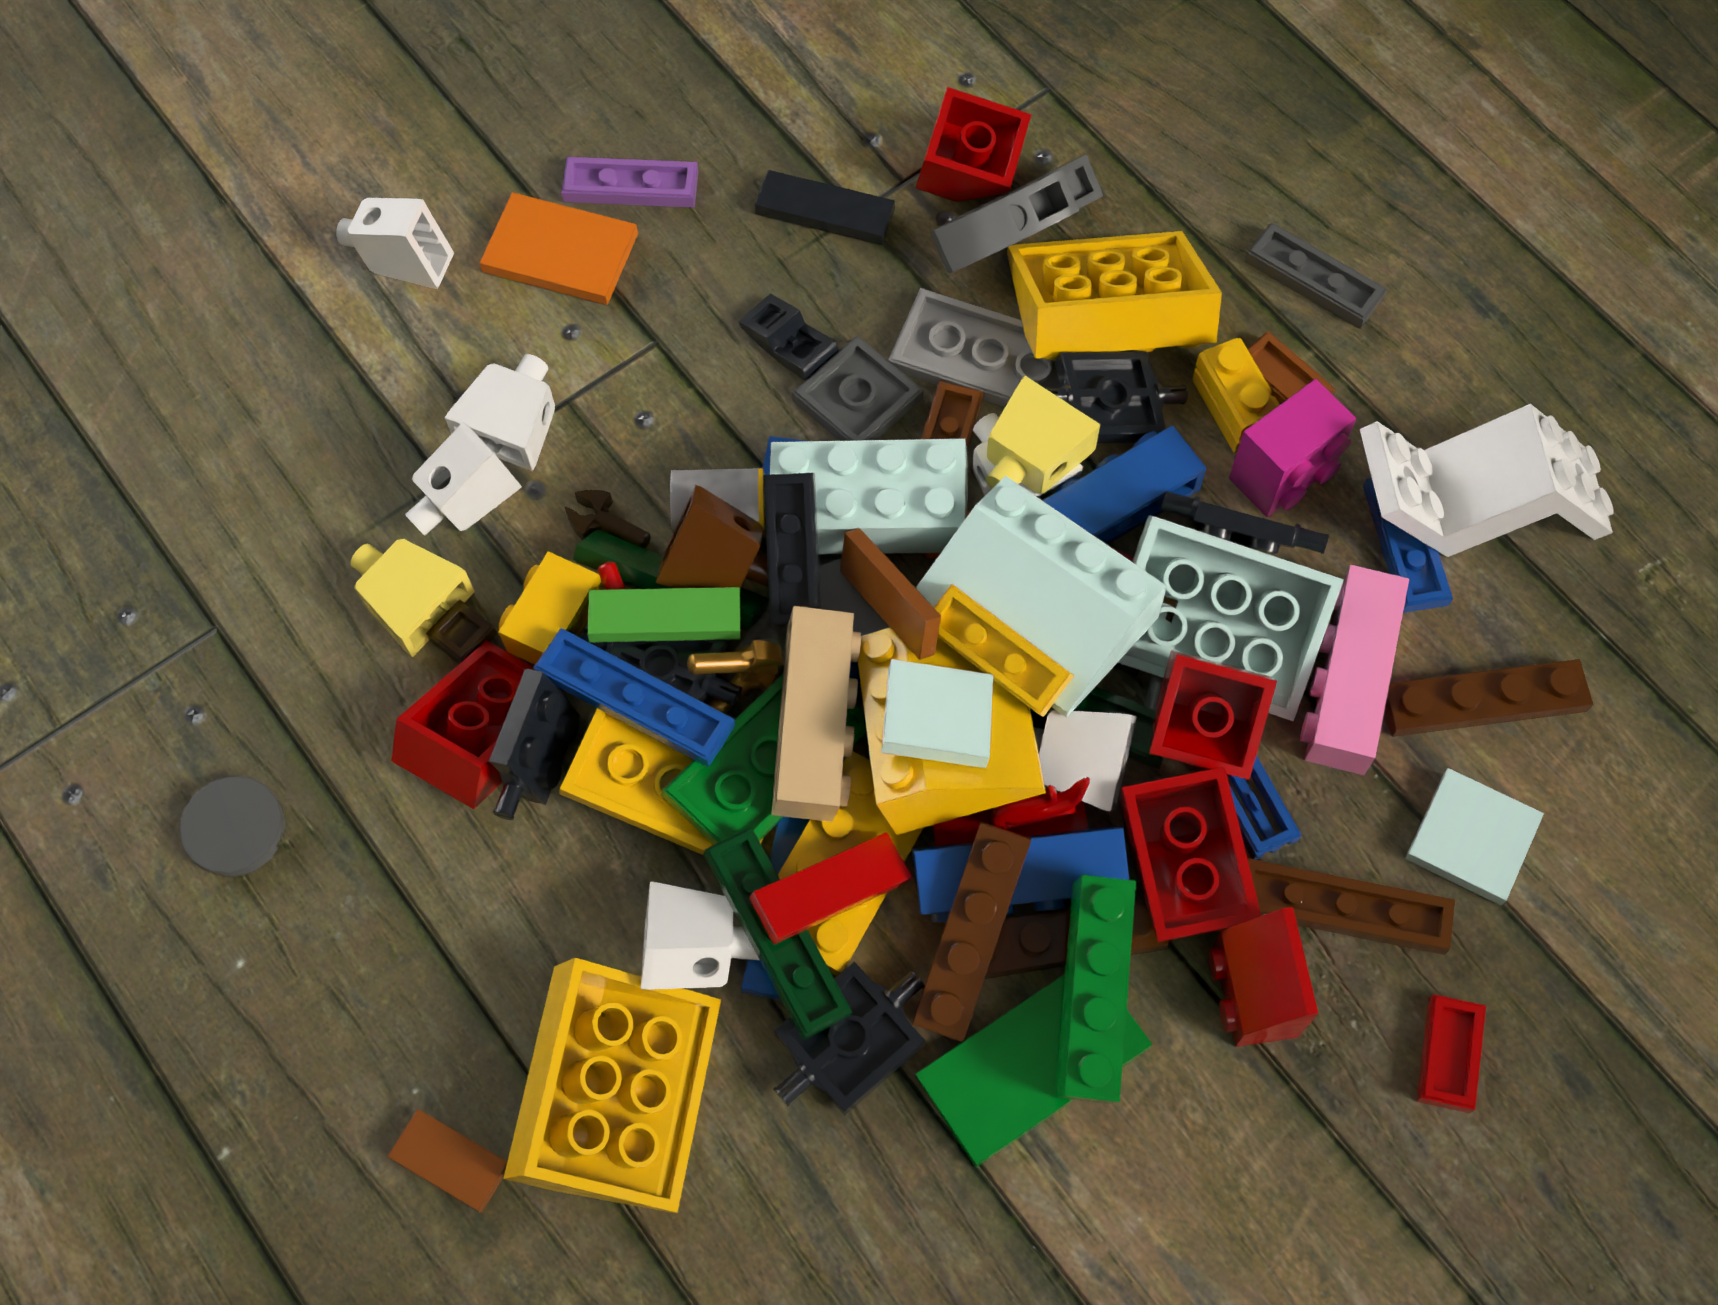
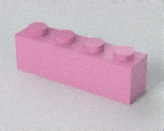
M1350 565L1333 609L1335 610L1333 624H1328L1318 651L1325 653L1326 658L1324 668L1316 667L1311 682L1309 696L1317 698L1315 712L1306 713L1301 730L1300 741L1308 743L1305 761L1360 775H1365L1374 761L1409 578Z

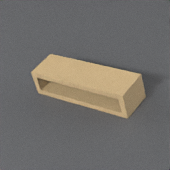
M793 606L787 627L771 815L833 822L839 807L847 806L851 777L850 775L842 774L843 757H851L854 727L846 726L847 709H854L858 687L857 679L849 678L850 662L858 661L861 645V632L853 631L854 613Z

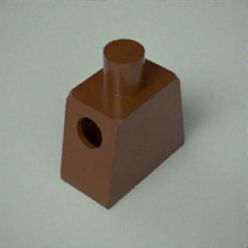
M695 484L660 561L656 583L672 588L741 587L744 579L747 578L769 588L767 555L758 552L762 539V525L713 493Z

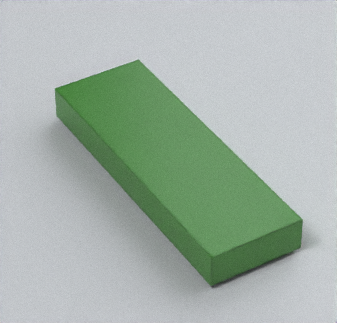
M740 587L589 590V642L741 639Z

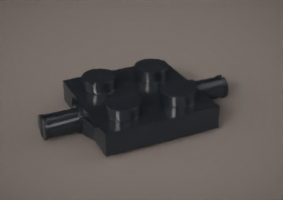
M1147 351L1061 352L1055 361L1060 387L1045 388L1100 424L1097 444L1134 443L1150 432L1155 431L1158 434L1166 429L1162 414L1163 404L1184 405L1188 399V391H1185L1187 389L1186 385L1161 386L1159 384V381L1151 371Z
M1166 491L1161 510L1189 517V520L1202 524L1200 532L1230 541L1232 532L1249 537L1248 547L1278 554L1280 546L1291 548L1297 546L1320 552L1321 554L1325 552L1329 534L1302 528L1300 524L1290 526L1199 501L1200 497L1197 496L1191 498Z
M588 625L584 627V632L580 635V638L589 642ZM727 640L589 642L701 702L707 696H711L734 707L738 702L737 698L739 699L741 696L742 686H737L717 678L716 673L691 674L687 667V661L691 654L724 653L728 647Z
M525 669L489 759V762L499 771L503 785L496 807L492 813L502 819L514 820V815L522 795L530 802L546 805L551 790L560 781L562 773L561 764L569 743L575 740L578 733L580 714L565 698V691L555 686L544 672Z
M854 961L835 978L852 1011L849 1017L804 1041L790 1017L774 1030L775 1036L792 1054L797 1067L790 1076L773 1088L777 1096L782 1099V1102L787 1107L812 1085L815 1089L825 1093L845 1116L925 1045V1039L907 1021L902 1007L921 988L925 987L919 977L916 979V973L911 969L887 990L885 987L873 982Z

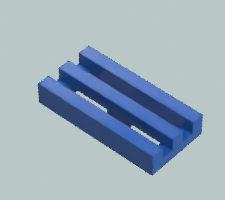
M1257 755L1251 777L1282 833L1275 834L1246 780L1228 774L1264 838V841L1261 842L1231 789L1243 842L1252 859L1257 860L1269 851L1272 853L1281 849L1287 843L1290 845L1299 841L1302 835Z

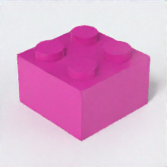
M1315 379L1243 432L1229 479L1267 518L1281 507L1285 511L1289 510L1303 498L1307 487L1315 481H1318L1320 484L1327 482L1340 469L1342 464L1339 462L1341 454L1351 444L1352 440L1349 438V435L1357 418Z

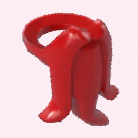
M1083 778L1074 783L1069 789L1059 793L1056 792L1055 786L1049 785L1044 794L995 807L990 814V821L993 825L1007 830L1061 815L1073 814L1076 811L1075 806L1079 804L1090 784V778Z

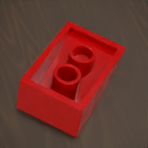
M486 640L396 719L391 761L463 804L475 809L502 783L499 771L489 762V759L525 669L534 670L533 666Z
M1225 767L1122 787L1118 801L1130 852L1157 943L1227 929L1261 916Z

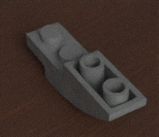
M1085 154L1009 193L1000 195L930 231L947 272L952 273L1080 211L1079 209L1104 195L1089 159Z

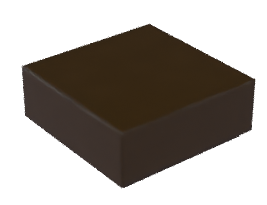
M460 599L426 633L428 639L458 664L486 640L490 642L498 634L492 624Z

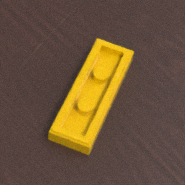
M953 584L950 585L934 607L941 615L938 638L985 674H992L994 681L1043 717L1075 676Z

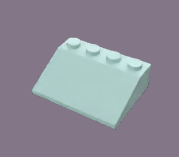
M1005 476L974 506L919 582L916 589L935 607L950 585H955L1075 675L1051 706L1067 718L1158 619L1167 586Z
M1148 515L1132 562L1165 584L1167 587L1164 596L1178 600V604L1174 608L1162 603L1158 619L1118 663L1164 677L1170 652L1174 650L1264 674L1277 680L1268 713L1294 721L1344 579ZM1167 612L1175 613L1172 623L1165 619Z

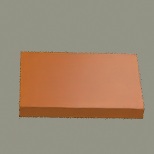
M512 192L479 264L483 273L608 305L638 236L637 224Z

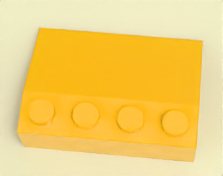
M1183 231L1015 244L1007 247V256L1024 334L1035 359L1056 360L1061 352H1112L1127 350L1150 352L1155 348L1161 347L1195 348L1200 344L1217 342L1222 292Z
M891 628L861 636L858 667L876 805L896 835L1046 793L1030 707L994 680L990 758L986 768L881 753L888 670L891 659L979 673L984 672L940 638L937 639L935 654L919 660Z
M573 958L554 966L503 1179L556 1192L678 1213L721 999L684 988L641 989V976L579 958Z

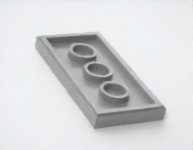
M920 288L888 359L892 365L905 375L938 385L939 381L983 391L984 401L1006 407L1024 376H1027L1044 388L1060 387L1055 366L1056 360L1035 359L1025 337L1022 320Z

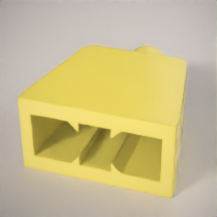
M1024 376L988 438L987 458L995 465L994 469L986 477L988 486L993 489L1007 476L1017 484L1021 482L1036 493H1045L1096 449L1100 424L1027 376Z
M405 539L396 540L384 554L371 544H364L354 553L351 559V566L362 574L354 588L363 604L412 658L429 641L426 633L459 599L465 603L475 592L465 570Z

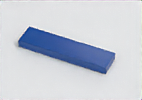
M562 628L533 667L536 671L544 672L555 686L707 767L711 765L735 727L733 718Z

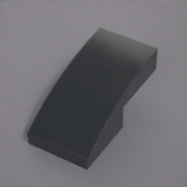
M771 293L738 321L740 327L761 348L805 381L839 351L834 339L804 322L799 309Z

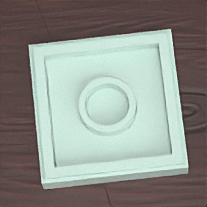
M891 659L888 670L881 753L986 768L990 758L993 675Z
M1447 768L1405 859L1502 906L1507 901L1544 813Z

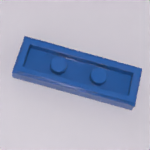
M1367 478L1363 489L1389 574L1409 578L1403 613L1449 606L1453 596L1438 551L1382 518L1372 478Z

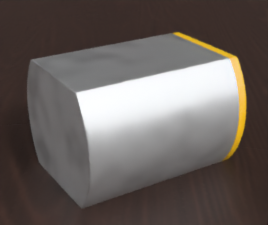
M764 469L671 470L670 510L672 532L674 533L696 484L758 521L763 527L762 538H766Z

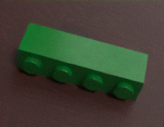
M1081 875L1072 883L1055 1098L1105 1104L1120 1102L1136 881Z

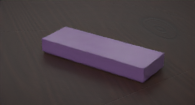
M566 157L561 192L563 202L695 208L699 173L698 163Z

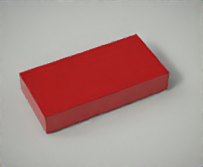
M1435 994L1428 998L1416 1102L1469 1114L1475 1111L1486 1005Z

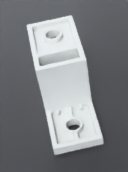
M1528 404L1426 450L1422 448L1417 449L1407 442L1400 433L1395 434L1378 421L1360 429L1382 518L1447 557L1556 513L1594 540L1613 533L1608 516L1613 514V506L1606 491L1603 488H1599L1595 474L1600 472L1601 468L1594 450L1589 445L1583 446L1578 442L1572 431H1564L1559 427L1553 416H1545L1532 404Z

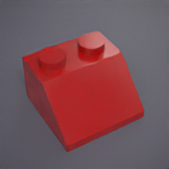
M947 87L915 188L955 202L1008 193L1032 114Z
M1171 650L1157 699L1149 753L1206 769L1225 767L1227 774L1249 780L1277 680L1264 674Z
M1293 907L1282 908L1220 931L1213 944L1214 948L1208 950V962L1213 980H1221L1225 1000H1220L1219 1002L1221 1023L1226 1033L1232 1032L1235 1047L1298 1038L1318 1015V1009Z

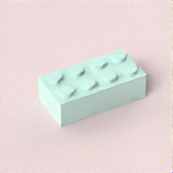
M965 439L771 442L770 475L815 473L819 554H842L845 532L858 528L883 553H941L967 517L968 462Z

